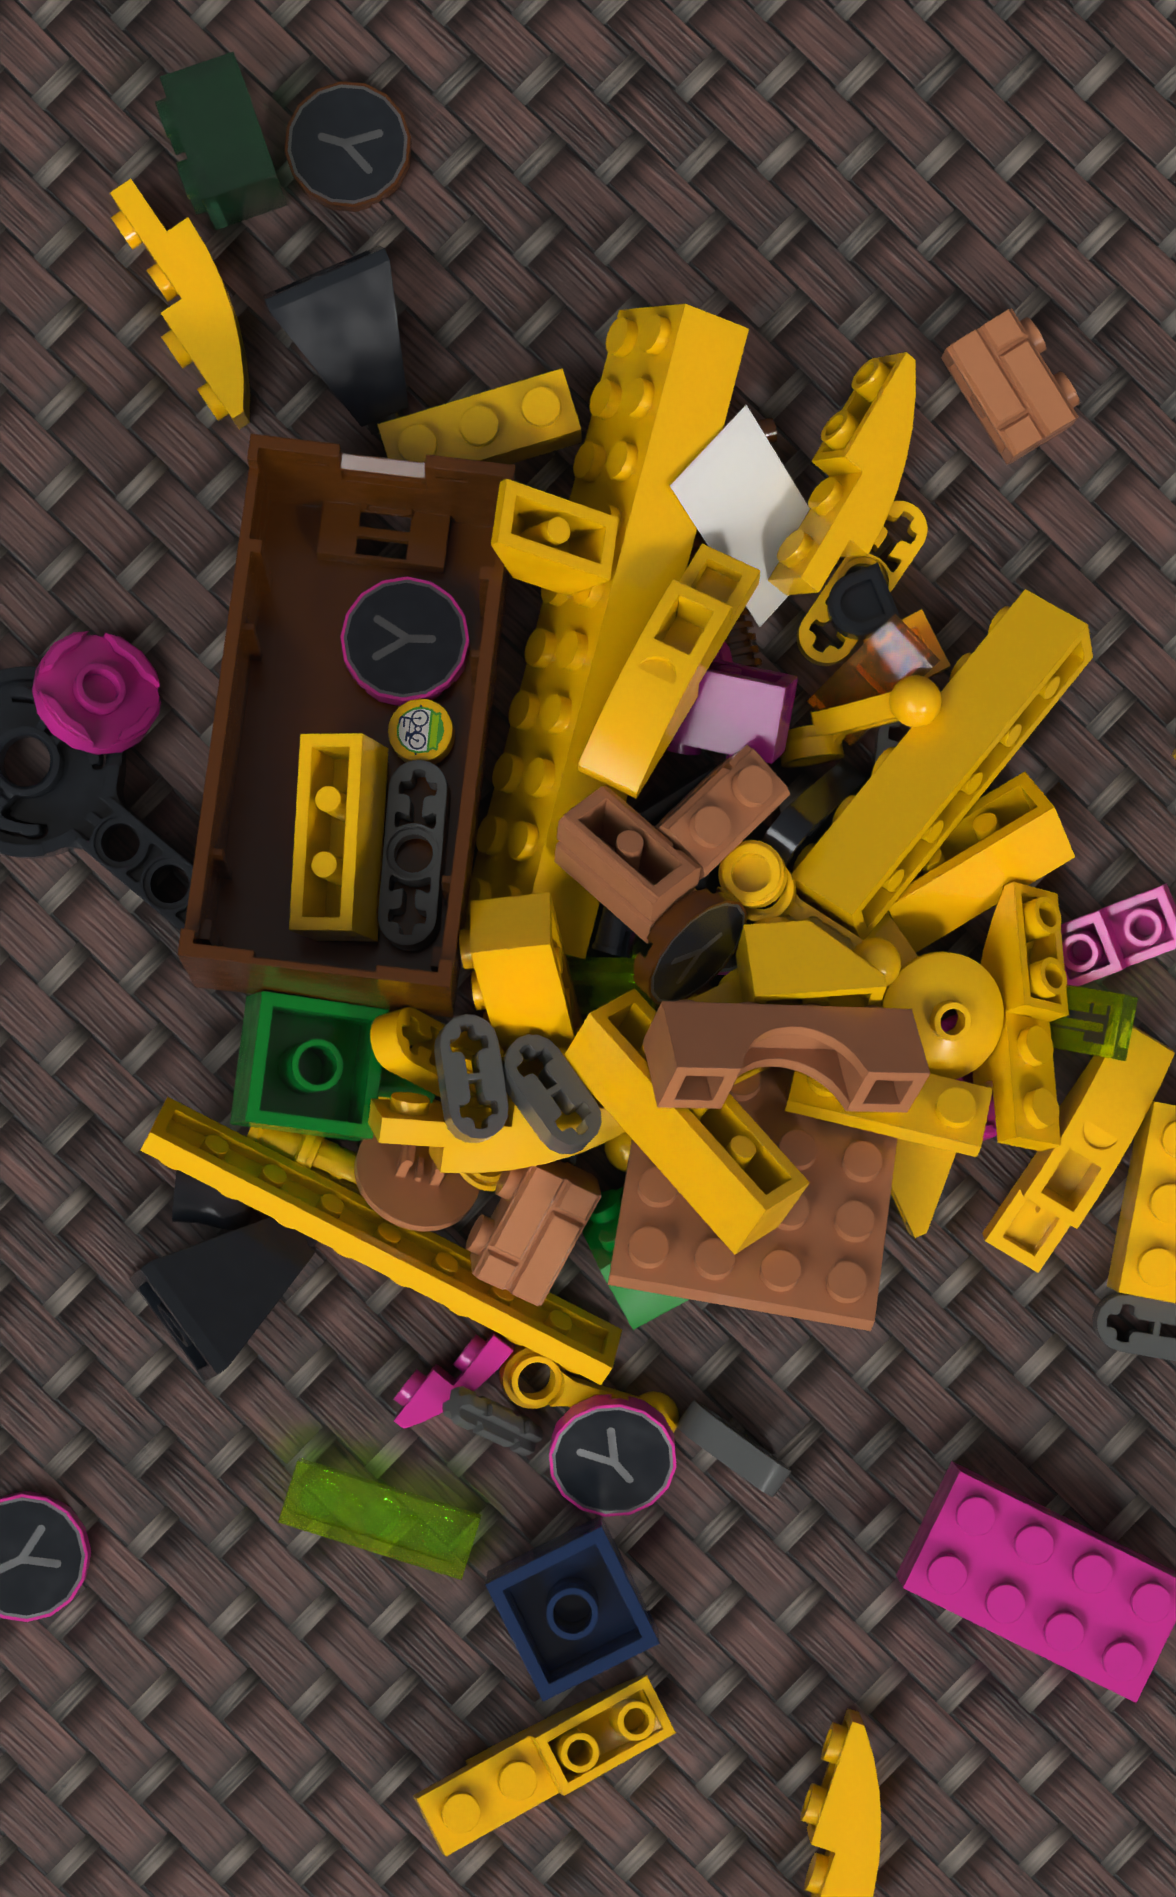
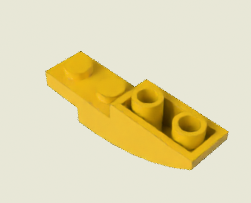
M129 179L110 192L120 209L118 213L110 218L132 250L143 243L156 263L146 271L167 302L177 296L180 297L179 301L161 312V315L171 329L162 335L161 338L182 369L193 362L206 380V383L199 387L197 391L216 419L220 421L229 415L240 430L250 423V384L247 357L240 325L229 293L206 245L189 217L166 231L132 179Z
M907 352L872 358L867 361L855 374L851 384L854 390L843 409L833 415L821 432V440L823 442L811 462L825 472L829 478L823 480L812 492L808 500L810 510L798 530L791 533L780 546L777 553L779 562L768 579L772 585L785 595L819 593L839 558L868 555L883 528L898 491L913 429L916 398V360Z
M703 543L701 544L679 581L673 579L634 646L578 763L579 772L637 799L696 701L700 681L759 585L761 570Z
M1012 882L1004 885L992 917L980 964L994 978L1000 990L1004 1007L1003 1027L998 1043L991 1055L981 1066L973 1071V1084L993 1088L997 1143L1043 1152L1061 1146L1059 1105L1057 1102L1053 1062L1054 1048L1050 1029L1051 1021L1069 1015L1066 989L1067 976L1064 967L1061 935V913L1057 893Z
M1119 1017L1105 1038L1104 1045L1101 1044L1059 1106L1061 1146L1043 1152H1036L982 1232L985 1242L1039 1273L1069 1227L1073 1226L1078 1229L1117 1168L1161 1086L1175 1054L1173 1049Z
M395 1092L391 1094L390 1100L371 1098L368 1124L379 1143L429 1146L428 1153L440 1173H486L547 1164L580 1154L625 1133V1130L595 1097L594 1099L601 1110L602 1123L599 1132L583 1150L574 1154H559L550 1150L539 1139L508 1094V1118L503 1128L490 1139L480 1143H465L455 1138L447 1129L442 1104L430 1103V1098L418 1093ZM471 1097L470 1102L460 1108V1114L462 1118H472L475 1128L481 1129L482 1121L492 1115L490 1105H479L477 1097ZM561 1111V1116L556 1120L557 1127L561 1131L567 1128H573L576 1131L577 1126L582 1122L581 1117L576 1112L565 1115Z
M644 1674L583 1700L466 1760L467 1765L414 1794L413 1797L441 1853L447 1857L556 1794L560 1793L565 1796L676 1732L648 1676Z
M847 1708L842 1725L833 1722L828 1730L822 1749L821 1760L827 1761L829 1764L821 1786L814 1783L810 1785L801 1812V1821L808 1823L807 1832L811 1845L826 1849L825 1855L817 1852L814 1854L806 1875L804 1890L812 1892L811 1897H873L881 1840L880 1790L873 1752L860 1712Z

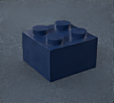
M601 1515L487 1571L485 1586L542 1701L548 1700L660 1644L658 1628Z

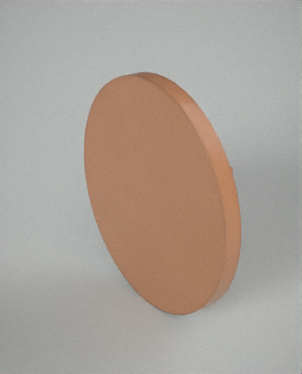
M373 1135V1139L362 1140L355 1157L354 1174L356 1183L367 1204L385 1220L405 1229L436 1231L456 1224L471 1210L480 1189L466 1182L460 1173H440L428 1153L429 1146L379 1143L375 1135Z

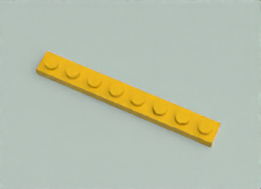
M167 1096L140 1151L158 1159L162 1164L171 1169L179 1170L217 1189L225 1197L238 1200L274 1218L282 1226L295 1229L331 1247L339 1255L352 1258L386 1275L396 1284L411 1288L437 1301L453 1313L468 1317L503 1335L510 1342L525 1346L560 1364L571 1373L580 1374L602 1385L612 1370L622 1333L621 1328L550 1292L542 1306H536L512 1295L506 1289H499L476 1278L472 1274L470 1260L472 1252L431 1231L409 1230L385 1220L367 1204L363 1196Z

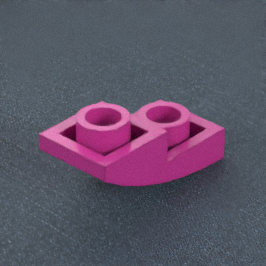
M1167 883L1061 924L1067 991L1176 949V905Z
M495 1331L492 1332L486 1341L476 1334L453 1363L461 1371L457 1379L438 1364H435L427 1376L416 1369L393 1399L402 1406L394 1422L405 1429L443 1413V1403L450 1399L452 1389L463 1386L475 1391L511 1355L515 1344Z

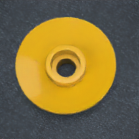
M953 952L927 953L907 962L900 968L899 975L895 981L887 986L880 1007L912 1009L930 1073L951 1079L961 1078L981 1066L996 1047L1003 1027V1000L994 978L975 960ZM955 1009L958 1015L957 1023L952 1030L944 1032L941 1027V1017L947 1010Z

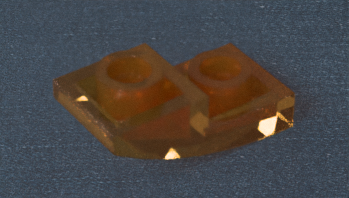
M894 614L807 702L816 711L889 693L897 682L907 676H925L940 659ZM867 730L848 734L843 740L851 747Z

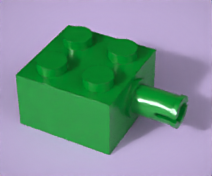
M260 991L246 996L230 1124L350 1141L373 1139L374 1135L368 1124L371 1098L378 1099V1097L391 1099L392 1093L412 1092L430 1098V1103H433L435 1094L386 1070L376 1059L370 1041L371 1025L376 1017L389 1013V1009Z

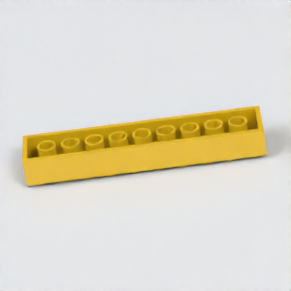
M675 304L619 310L617 319L612 323L607 333L606 350L608 354L601 381L594 388L590 398L589 408L592 415L585 442L575 456L573 465L575 480L569 501L619 518L611 579L570 596L541 588L543 603L536 629L532 632L526 644L525 660L527 664L520 691L515 695L510 705V729L504 752L497 760L493 770L492 782L494 791L488 814L481 822L477 831L476 846L478 852L471 875L465 929L470 928V901L550 892L565 954L583 959L586 958L600 902L554 862L556 844L559 842L557 840L558 821L565 813L601 786H606V784L579 772L578 763L605 703L655 608L672 580L679 581L687 569L697 528L670 485L723 430L749 328L688 304ZM608 786L626 802L627 794Z

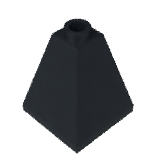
M378 245L263 295L269 312L361 427L368 425L371 435L380 433L377 424L405 416L403 409L409 406L391 266L384 247Z
M268 1217L154 1259L140 1268L129 1280L203 1381H206L229 1367L315 1254L311 1247L317 1244L318 1241L295 1229L284 1227L274 1218Z

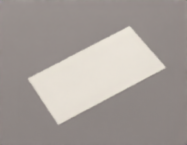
M745 405L676 478L670 487L709 547L761 570L759 585L746 605L758 626L761 627L789 596L772 585L768 579L779 562L777 553L780 546L791 533L798 530L810 508L748 406Z

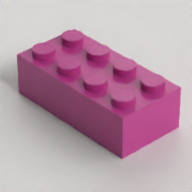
M951 1461L896 1574L904 1589L1137 1703L1176 1623V1571Z

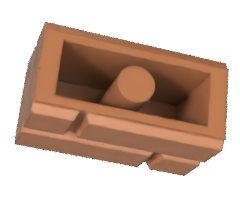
M1012 308L952 343L945 349L941 357L1006 465L1013 463L1039 445L1044 444L1071 427L1079 418L1074 407L1080 404L1077 392L1067 376L1061 371L1053 375L1040 353L1046 350V344L1036 325L1028 317L1019 321Z
M746 745L711 771L654 827L674 843L673 848L675 850H682L701 867L700 880L707 876L790 795L788 787L754 748L752 749Z
M607 785L601 786L565 813L558 821L557 840L559 842L556 844L554 862L647 944L652 943L647 939V936L650 934V930L655 922L672 905L691 892L697 891L695 887L699 882L701 867L682 850H675L673 848L674 843Z
M561 1160L516 1170L502 1171L495 1189V1194L500 1196L501 1199L491 1217L483 1214L478 1217L469 1233L465 1247L466 1250L472 1252L470 1254L472 1274L476 1278L499 1289H506L512 1295L536 1306H542L602 1196L598 1179L593 1174L568 1162H561Z

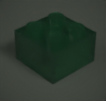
M234 51L160 76L166 98L155 101L175 154L186 153L187 159L176 162L196 215L208 212L217 230L287 206Z

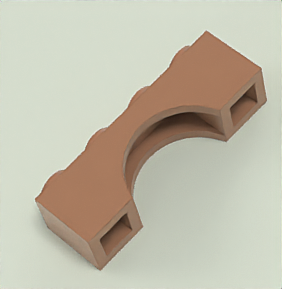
M688 999L662 1001L643 1039L656 1104L659 1108L721 1109L738 1076L755 1068L783 1067L806 1074L821 1083L836 1097L845 1111L907 1113L930 1075L912 1009L883 1008L876 1005L836 1007L821 1006L814 1003L772 1005L751 1001L741 1003H708Z

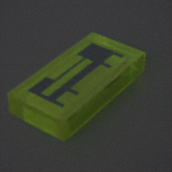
M1067 985L1069 1015L1050 1022L1053 1048L1126 1061L1138 997Z

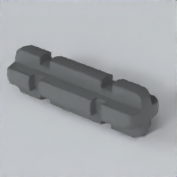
M463 1386L452 1389L450 1399L443 1403L442 1410L444 1416L452 1419L454 1424L466 1430L473 1429V1433L503 1447H510L511 1451L522 1456L534 1453L536 1443L543 1440L542 1428L534 1424L532 1419L520 1413L513 1414V1410L484 1396H476V1392Z

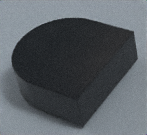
M878 563L842 577L834 584L830 591L827 606L829 620L836 631L847 638L864 640L901 626V617Z

